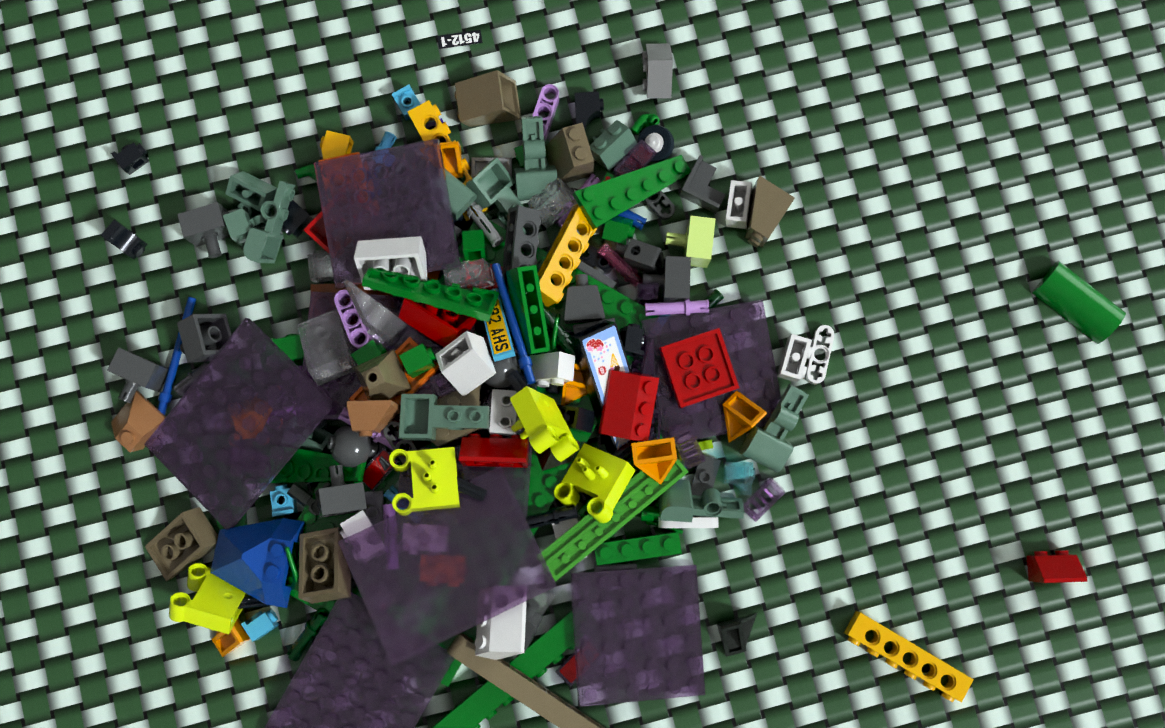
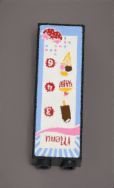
M608 320L570 336L593 410L596 412L595 416L599 427L609 370L631 372L617 324ZM602 434L607 452L611 454L630 441Z

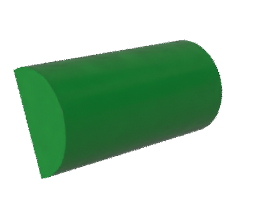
M1060 261L1055 262L1032 292V294L1097 344L1107 339L1118 328L1126 315L1125 311Z

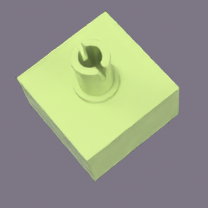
M690 216L685 234L667 232L665 245L683 246L684 257H691V266L707 268L712 257L716 219Z

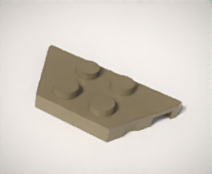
M481 385L466 396H462L456 390L437 399V405L480 406ZM436 428V439L431 442L440 448L478 429L450 430Z

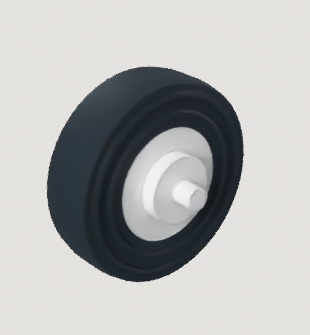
M652 125L645 128L640 133L637 141V147L643 145L653 154L649 159L650 162L664 161L671 155L674 148V138L671 132L660 125Z

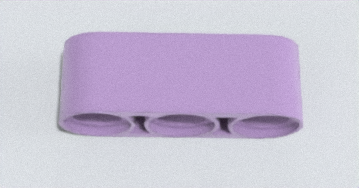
M547 84L541 89L533 116H539L541 112L549 114L548 117L543 118L544 142L547 139L559 103V90L553 84ZM549 93L555 95L553 99H547L545 96Z
M348 290L337 292L334 302L349 341L353 346L360 349L371 340H374L357 297ZM350 297L349 304L343 306L344 299ZM355 316H358L357 323L351 325V319ZM365 335L364 343L358 344V339Z

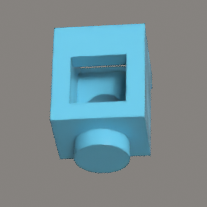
M408 84L392 93V97L405 120L411 119L408 111L421 105L411 86Z
M287 484L275 486V491H270L272 517L298 513L296 500L287 494L290 489L287 487ZM281 496L285 498L283 504L279 503V497Z
M272 609L264 613L262 611L256 613L251 617L252 622L247 620L241 623L252 642L259 640L279 626L277 622L278 617Z

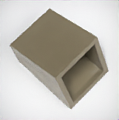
M495 70L455 83L456 91L454 96L458 105L457 116L461 123L473 127L521 119L516 81L502 72Z
M583 123L562 128L545 146L548 165H555L557 169L558 185L587 178L594 174V159Z
M759 176L752 189L745 238L754 247L759 246L763 248L795 198Z

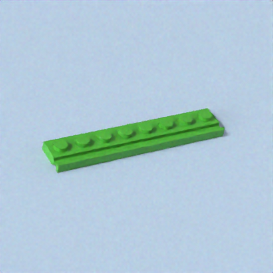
M677 458V461L661 485L641 470L630 479L613 509V516L610 521L599 523L588 514L537 555L536 558L556 582L688 473L687 469Z

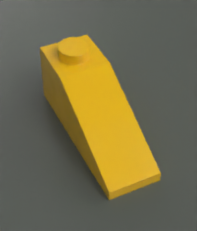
M326 130L325 136H322L320 141L323 159L350 154L354 144L351 136Z

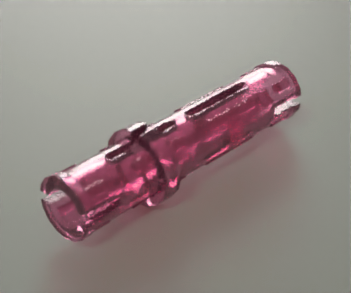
M606 242L597 250V253L641 294L649 288V286H642L643 278L637 273L638 270L636 268L633 269Z

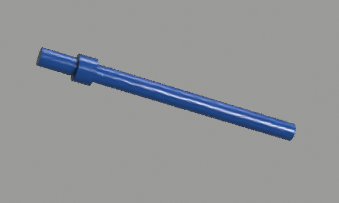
M495 263L491 267L519 355L518 363L520 369H523L527 384L530 385L536 382L531 368L533 366L532 360L527 355L500 264Z
M188 297L182 320L193 314L195 298ZM179 332L163 391L160 392L158 397L160 401L158 410L164 416L168 403H171L173 396L171 391L182 354L180 349L182 340Z

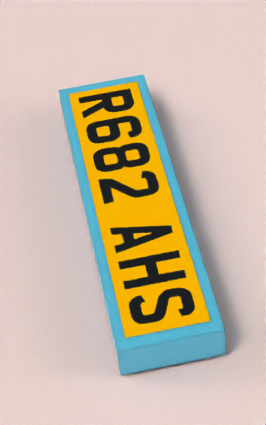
M499 295L490 321H484L494 362L516 356Z

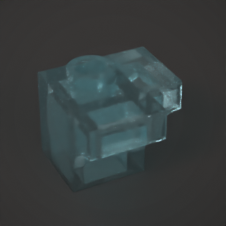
M753 462L724 463V484L735 485L739 489L740 495H752L753 480H755Z

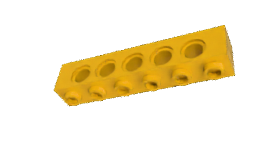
M428 100L408 111L426 147L435 144L440 138L445 139L446 142H456V140H450L448 134L451 131L446 122L441 123L438 116L442 114L436 104L432 105ZM430 120L436 122V126L432 130L426 129V123ZM464 158L462 159V167L466 180L463 184L466 185L472 178L468 173V170L471 168ZM470 206V208L477 216L478 214L476 213V211L472 208V206ZM486 207L482 210V212L486 214L489 212V210ZM465 211L463 216L467 223L473 221V219L467 216V211Z
M576 200L538 272L542 301L547 307L555 303L558 304L563 298L564 293L562 291L571 282V274L581 262L579 258L589 246L588 240L597 230V228L593 230Z
M855 611L844 631V634L849 636L848 641L858 647L860 644L868 647L866 652L877 658L879 655L886 658L885 663L895 669L900 666L905 669V675L914 680L917 677L924 681L922 685L934 691L937 688L943 692L941 696L952 703L954 699L959 702L963 701L974 680L861 612ZM869 630H872L874 633V638L871 641L865 639V634ZM891 641L892 650L886 653L884 645L886 642ZM909 652L911 655L910 662L905 664L903 662V656L905 653ZM929 664V672L923 675V665ZM947 675L948 683L942 686L941 678Z

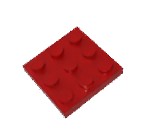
M720 328L659 348L679 408L739 389Z

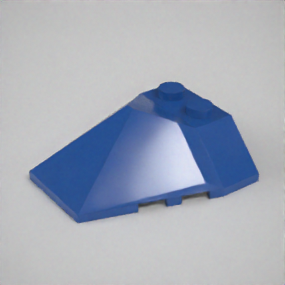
M282 518L219 530L210 573L266 605L287 608L291 587L285 585L289 569L285 548L289 547L292 554L294 542H300V534H303L305 522Z

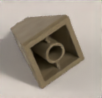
M394 349L354 367L368 401L389 400L412 389Z

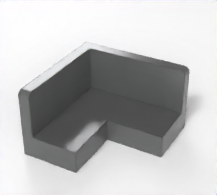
M699 155L681 190L680 197L716 214L726 194L708 186L717 168L702 161L704 156Z

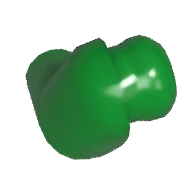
M642 114L630 130L633 134L638 135L643 128L658 125L660 119L655 114Z
M314 164L295 169L298 179L309 176L317 182L323 181L320 168Z

